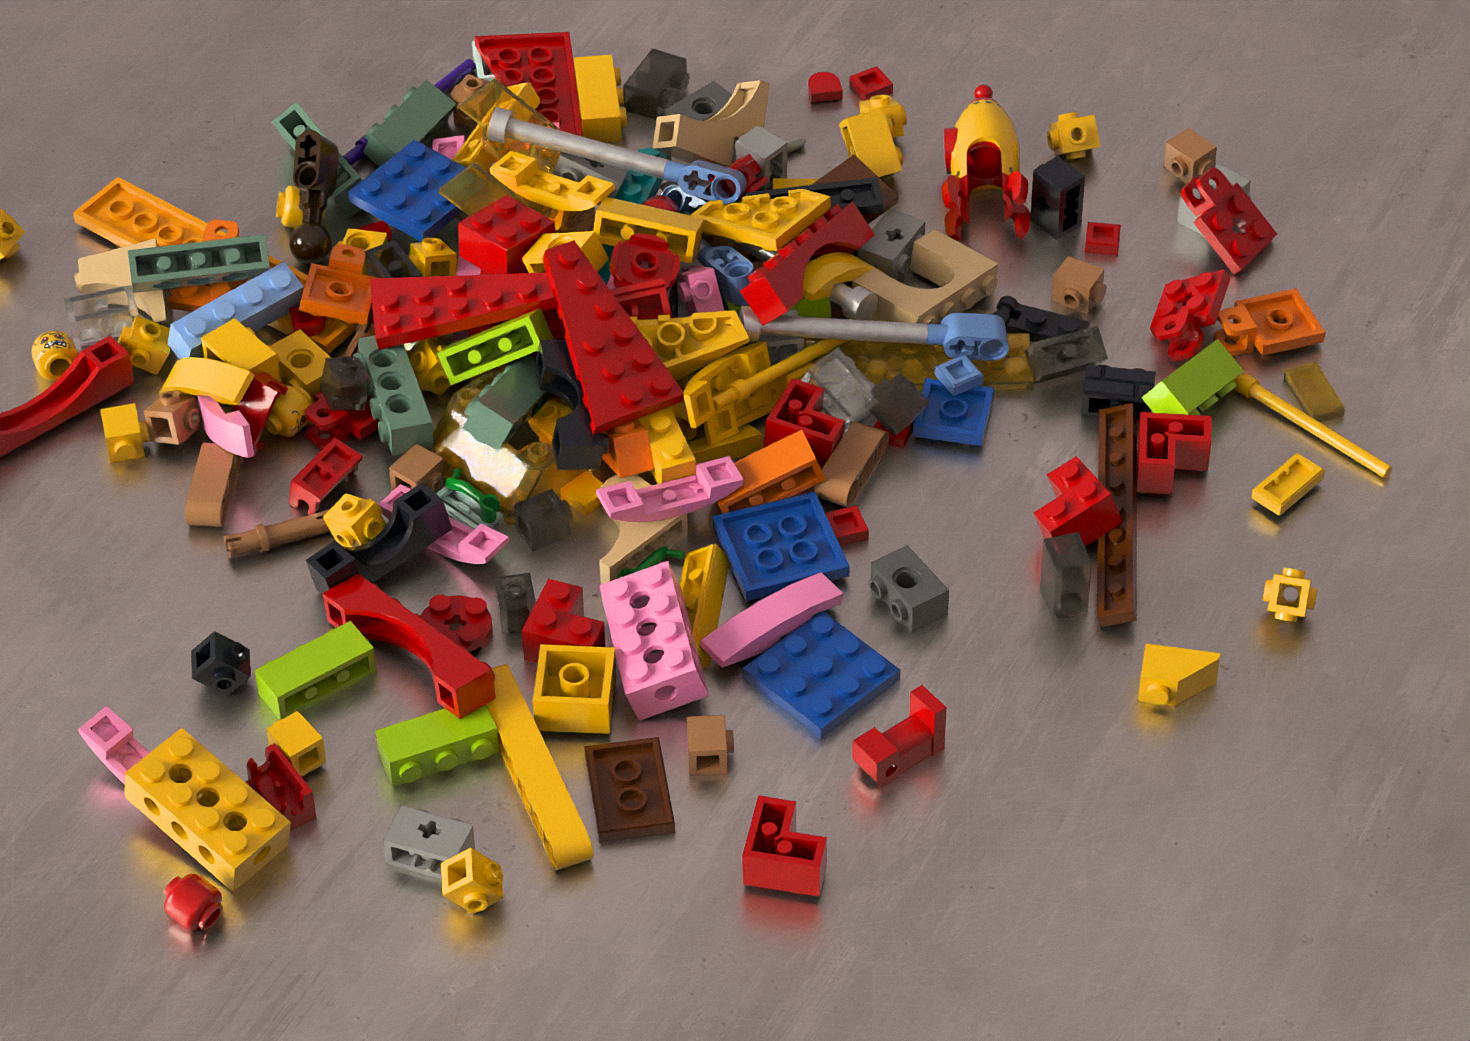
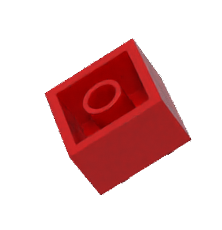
M506 194L458 223L459 256L489 274L527 273L528 270L522 260L523 256L542 234L555 233V221Z

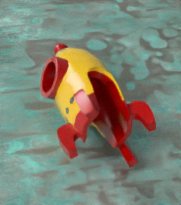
M982 84L975 88L974 96L976 99L965 108L955 127L944 128L946 173L951 174L941 188L945 208L950 209L944 220L945 231L948 237L958 242L961 239L962 223L965 220L970 224L971 193L978 190L997 189L1003 191L1005 222L1010 217L1014 221L1016 236L1023 239L1030 227L1031 214L1029 209L1023 204L1026 203L1029 183L1026 177L1020 173V145L1013 121L1004 108L992 98L993 91L991 87Z

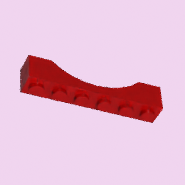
M853 201L843 208L836 204L810 224L806 230L796 235L792 239L793 241L778 250L776 255L765 261L762 267L747 276L750 283L741 289L740 292L764 326L789 311L803 298L804 273L810 257H820L835 252L851 254L861 248L875 234Z
M108 336L82 350L71 366L44 392L25 404L0 413V457L134 384L130 354L115 339Z
M356 574L322 593L327 620L335 628L351 621L366 639L396 645L416 655L424 662L433 674L437 702L459 719L496 698L494 688L495 674L489 664L475 658L464 646L457 645L447 638L444 632L439 629L436 630L426 623L419 614H414L405 608L398 599L391 598L384 593L377 584L370 583L361 575Z

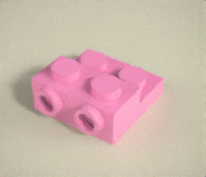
M699 265L681 268L682 273L678 274L680 283H677V291L682 303H686L688 316L686 317H691L693 313L724 311L714 268Z

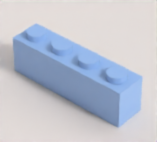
M282 262L171 323L167 344L179 360L188 357L204 358L201 337L234 318L244 327H249L256 332L288 314L290 307L300 306L304 286L287 264Z

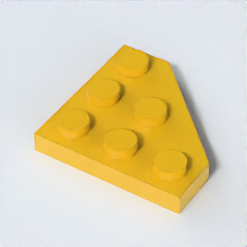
M805 189L788 190V196L776 197L774 199H770L769 193L744 196L742 197V203H731L728 205H723L722 200L708 201L692 213L691 216L705 219L703 231L708 235H719L733 239L737 243L756 245L766 251H778L831 208V200L828 195Z

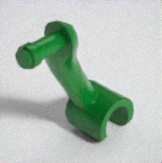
M455 468L451 478L446 479V487L453 491L463 492L480 505L481 519L486 523L495 522L496 512H499L501 509L498 497L493 494L484 495L467 481L458 479L462 472L461 469Z
M668 546L661 547L649 555L635 569L626 568L620 571L618 578L657 565L659 562L666 560L667 557L682 560L685 557V552L681 550H668Z

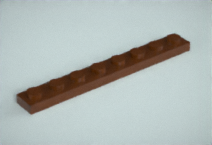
M1133 403L1099 410L1098 480L1111 493L1123 521L1122 524L1098 538L1097 619L1101 627L1137 621V412Z

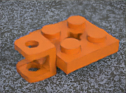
M213 219L206 226L201 242L239 237L238 224L233 221ZM221 229L228 231L225 236L216 235L217 231ZM248 280L214 283L211 286L197 285L173 288L168 302L171 309L193 312L246 283Z
M336 244L332 249L328 266L311 263L299 311L308 312L314 316L340 319L350 324L359 323L366 325L372 305L370 279L377 277L362 274L366 256L365 251L358 247ZM344 254H349V255H352L353 257H348V256H345Z
M1297 288L1235 301L1234 307L1226 308L1219 312L1217 321L1220 322L1223 329L1214 333L1213 340L1219 339L1232 356L1253 352L1254 345L1261 356L1323 343L1326 332ZM1233 340L1236 342V344L1231 345L1226 343L1225 341Z

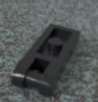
M1011 296L1001 297L996 307L997 311L992 314L1003 318L1006 332L1009 336L1077 354L1080 353L1090 332V322L1019 304Z

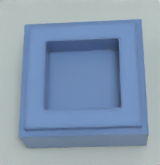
M965 354L935 367V376L953 396L983 384V374Z

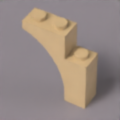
M762 80L737 83L732 96L725 106L714 116L704 121H698L681 114L657 117L652 149L688 163L702 160L724 167L730 166L733 147L735 148L736 145L735 141L757 125L764 129L770 84Z

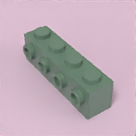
M528 354L521 357L517 362L514 360L509 362L503 373L500 371L491 385L488 383L479 396H474L464 411V414L469 417L462 429L470 433L475 441L487 444L498 452L546 403L551 393L540 390L535 367L536 359Z

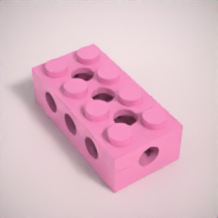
M665 561L599 585L624 692L638 720L649 718L709 696L682 590L669 562ZM646 623H655L651 626H643ZM654 650H662L658 653H650Z

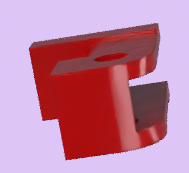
M923 685L917 687L910 692V716L883 733L874 727L853 740V761L877 784L887 785L905 771L929 756H934L945 749L947 707Z

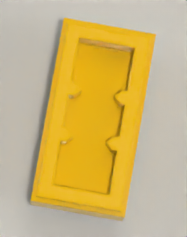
M1296 453L1252 490V499L1280 516L1324 479L1325 470L1299 453Z

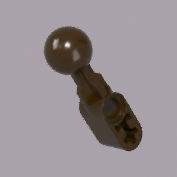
M315 130L304 131L298 137L295 144L293 181L295 186L299 188V208L303 212L302 224L293 230L289 239L292 255L299 262L311 265V263L318 264L324 261L332 249L330 233L322 226V213L327 207V199L336 189L338 147Z

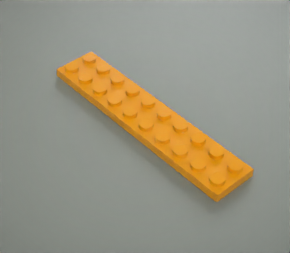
M120 177L115 178L73 212L75 223L120 247L151 239H156L159 246L201 242L205 228L208 223ZM221 230L217 231L216 235L225 236L227 234ZM268 255L270 269L282 263ZM287 265L305 287L308 275ZM290 313L268 324L288 336L294 333ZM326 316L327 325L325 330L309 338L329 354L356 331L357 323L350 324L343 320Z

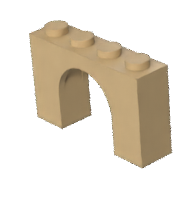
M933 229L914 242L910 270L939 285V288L920 289L910 287L872 268L852 282V289L862 286L877 295L878 305L869 320L941 324L945 316L970 309L976 302L994 292L998 283L996 275L999 263Z

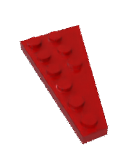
M570 32L475 36L477 50L502 89L507 86L531 83L539 96L540 104L527 122L537 125L559 122L560 131L583 137ZM560 151L547 158L553 170L562 153Z
M575 240L545 250L542 260L551 291L556 295L558 302L557 312L560 321L563 320L566 343L576 378L582 385L584 392L583 402L585 409H588L592 420L590 426L593 435L681 403L684 397L683 390Z
M546 272L370 279L375 339L379 350L514 319L541 308L542 312L558 308L556 295L551 291Z

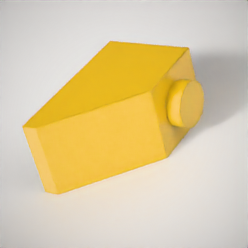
M1146 643L1138 701L1176 706L1217 683L1220 653Z

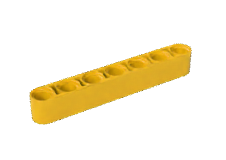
M503 664L493 667L496 698L487 703L486 706L498 728L499 751L555 870H560L593 859V848L587 830L509 666Z

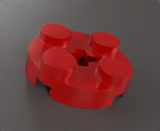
M651 234L631 235L630 240L624 241L622 244L619 241L613 249L610 260V272L614 277L613 284L618 288L664 278L666 291L668 292L676 283L680 270V258L677 253L674 255L668 249L669 243L660 237ZM642 261H646L650 268H642L639 265H641Z
M436 595L430 599L429 606L420 615L426 623L436 630L439 629L444 632L447 638L457 645L464 646L470 654L471 651L476 650L480 646L481 650H483L492 638V617L487 609V603L482 598L462 595ZM453 624L463 625L459 626L457 631L450 629V626Z

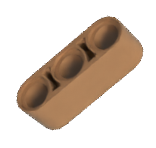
M854 421L822 468L826 480L815 485L814 492L817 497L846 508L851 507L883 458L889 442V433Z
M202 443L186 499L185 521L187 525L224 527L239 474L240 455L231 453L216 443Z

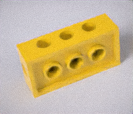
M182 727L125 772V797L233 893L289 846L291 822Z

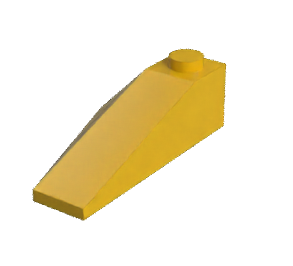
M735 310L693 313L691 317L670 318V314L658 315V319L637 320V316L630 317L676 381L749 342V336Z

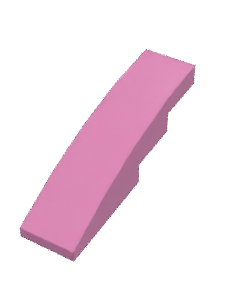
M820 572L793 583L745 609L703 638L700 646L722 668L759 655L781 641L783 635L793 632L811 619L813 614L841 605L844 593Z

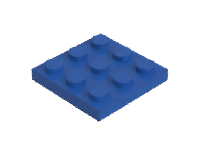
M413 140L348 191V198L350 203L422 242L423 239L430 238L490 189L488 179L424 144Z
M815 492L713 516V527L745 601L769 596L793 583L820 572L830 581L849 577L850 566Z
M824 611L816 614L743 667V678L820 739L898 682L901 673L898 667Z

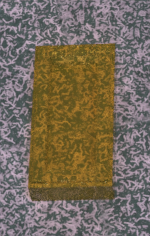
M1317 362L1285 369L1284 379L1307 415L1319 422L1344 416L1345 407Z

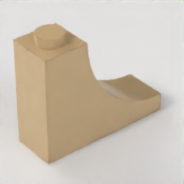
M156 239L78 258L79 273H75V282L80 293L85 292L91 304L100 302L126 303L145 311L152 317L153 322L170 328L171 323L174 322L173 310L168 302L170 289L133 293L128 250L160 247Z
M637 474L625 478L615 475L608 478L601 485V488L631 481L635 490L652 485ZM602 505V511L608 515V513ZM687 514L650 522H626L612 519L620 533L612 549L599 560L601 585L618 579V574L623 569H635L659 548L668 546V549H670L688 535Z

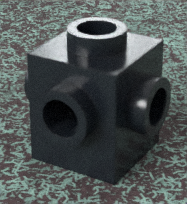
M214 631L191 651L192 679L228 696L236 688L244 685L251 677L250 649Z

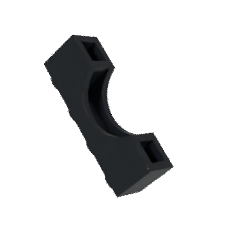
M566 339L540 340L535 360L540 390L559 396L572 410L570 414L558 418L556 421L552 447L557 470L600 469L602 456L607 454L609 449L608 435L602 432L595 435L592 433L590 426L592 420L589 410L585 409L583 402L584 392L581 382L576 378Z
M422 482L393 502V510L388 523L371 541L357 547H346L333 541L305 561L316 590L322 594L356 574L361 575L370 583H374L451 531L452 526L444 501Z

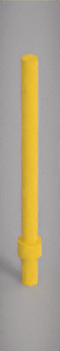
M822 339L746 380L738 379L728 384L725 391L712 397L715 411L732 402L735 404L742 402L750 397L751 392L850 340Z
M1248 373L1240 374L1234 379V382L1237 384L1236 391L1243 396L1257 399L1384 479L1390 475L1392 466L1260 386V381Z

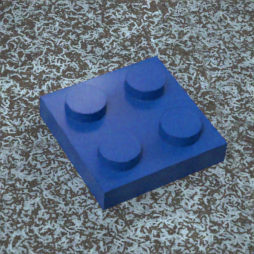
M926 378L913 425V436L982 446L994 399V388L977 386L953 396L939 380Z

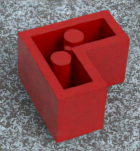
M792 378L766 419L763 448L802 430L822 470L843 437L845 420L821 413L825 388Z
M1140 412L1137 448V492L1172 494L1175 469L1208 471L1212 416Z
M1077 456L1047 474L1056 499L1033 512L1045 541L1062 560H1065L1123 523L1111 493Z
M548 578L522 629L524 660L538 663L540 644L606 647L604 622L584 617L583 587Z
M758 795L742 855L743 885L820 896L827 868V837L796 832V801Z

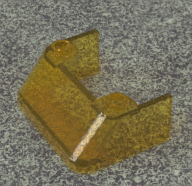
M492 79L460 104L459 109L483 127V147L490 155L500 160L510 151L536 158L539 170L550 174L553 173L562 152L509 138L506 144L488 139L489 124L496 107L514 111L515 119L560 131L557 126L498 80ZM475 162L440 187L438 192L468 216H471L506 194L546 217H549L552 208L532 202L512 191Z
M496 367L452 395L433 433L434 448L427 450L434 451L443 458L446 478H451L455 468L461 469L462 474L458 479L467 481L484 495L493 494L497 496L501 506L499 512L503 514L504 523L519 525L561 498V487L585 471L592 474V469L557 470L553 447L543 442L528 444L519 451L509 443H506L497 452L487 444L475 441L470 433L462 429L469 417L464 414L465 409L473 397H478L488 383L491 385L496 375L501 371L499 367Z

